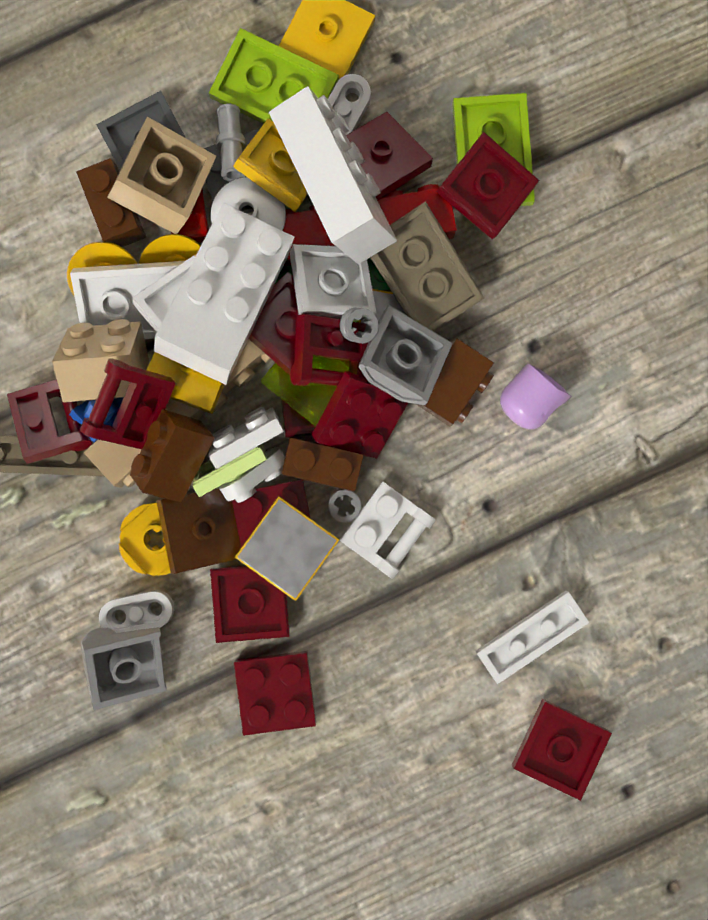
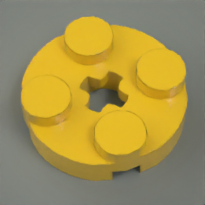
M157 503L143 504L133 509L121 524L120 554L126 564L138 573L152 576L167 575L171 572L165 545L162 548L158 545L151 548L148 545L151 539L148 534L149 531L152 529L156 533L162 531Z

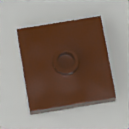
M219 488L213 489L201 497L197 493L186 494L182 503L169 499L156 500L171 574L236 560L235 557L241 550V543L232 500H226Z

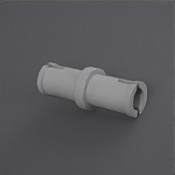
M223 104L216 111L219 135L216 137V148L221 156V177L231 182L245 177L233 165L245 149L246 141L245 136L241 133L239 107L234 104Z

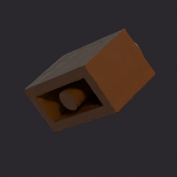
M109 158L78 170L76 173L102 240L124 247L147 237L137 213L107 198L120 172L114 161Z
M457 338L450 348L428 403L416 405L449 427L455 421L462 424L474 406L469 403V400L475 391L483 393L494 375L489 370L494 362Z
M162 409L157 421H154L148 430V439L143 449L132 462L130 476L142 493L182 503L215 437L200 420Z
M290 438L282 475L355 491L363 455Z

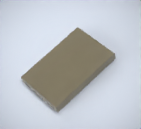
M426 202L392 223L390 227L397 242L370 257L405 314L431 331L437 330L485 298Z

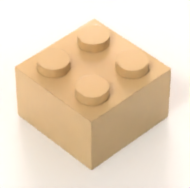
M147 117L107 198L177 234L192 212L216 155Z
M119 319L106 325L92 326L90 323H78L67 328L52 360L63 402L96 400L107 375L104 369L109 358L147 370L149 358L141 321L129 322L125 319ZM121 381L115 398L125 396L130 382Z

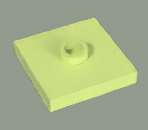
M261 444L218 469L215 468L211 460L201 464L192 485L197 495L201 497L226 482L230 483L244 475L247 470L267 460L264 445Z

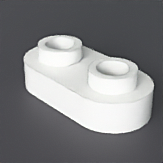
M348 74L340 78L328 98L334 112L338 111L349 129L345 135L356 130L370 103V86L362 76L357 74ZM350 93H355L359 96V99L355 102H350L346 99V96Z
M279 447L266 451L267 460L247 470L240 478L219 486L227 501L234 499L237 503L245 501L256 492L254 488L263 480L266 482L273 480L282 473L285 456Z
M160 590L116 598L107 602L101 608L99 623L101 628H109L116 633L160 628L173 617L174 602L167 593ZM153 602H158L162 606L160 615L152 613L150 606ZM117 610L125 612V622L116 620L115 612Z

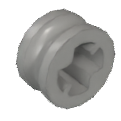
M355 307L344 312L339 326L344 338L363 344L371 341L376 336L379 324L377 317L372 311ZM363 316L365 319L362 320V323H366V329L364 332L358 331L355 335L353 332L356 331V328H352V322L354 319L360 320Z
M339 490L330 498L328 508L331 516L337 521L350 522L359 515L361 502L353 491ZM343 495L352 498L351 505L355 507V510L351 515L346 512L347 516H340L338 514L339 507L334 505L339 496L341 500H343Z

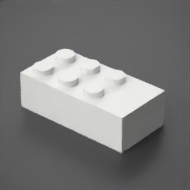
M307 86L269 111L331 242L358 264L397 242L375 197L380 194V190L369 173L365 174L360 165L365 162L355 143L349 142L345 135L349 129L338 111L334 112L327 98L324 95L318 98Z
M223 202L155 335L154 352L226 385L285 264L295 237Z

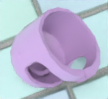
M527 363L502 391L500 404L505 414L514 423L522 428L531 430L541 427L548 417L572 396L542 370Z

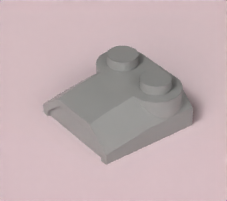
M388 305L378 321V332L369 341L358 367L369 383L402 402L425 405L428 403L452 343Z
M159 627L116 633L109 628H97L85 635L81 641V650L93 710L167 691L163 673Z

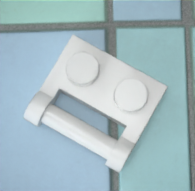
M382 482L340 541L388 577L394 579L400 571L397 569L399 564L425 528L428 527L430 529L436 520L389 485ZM407 512L415 519L386 559L377 554V551Z

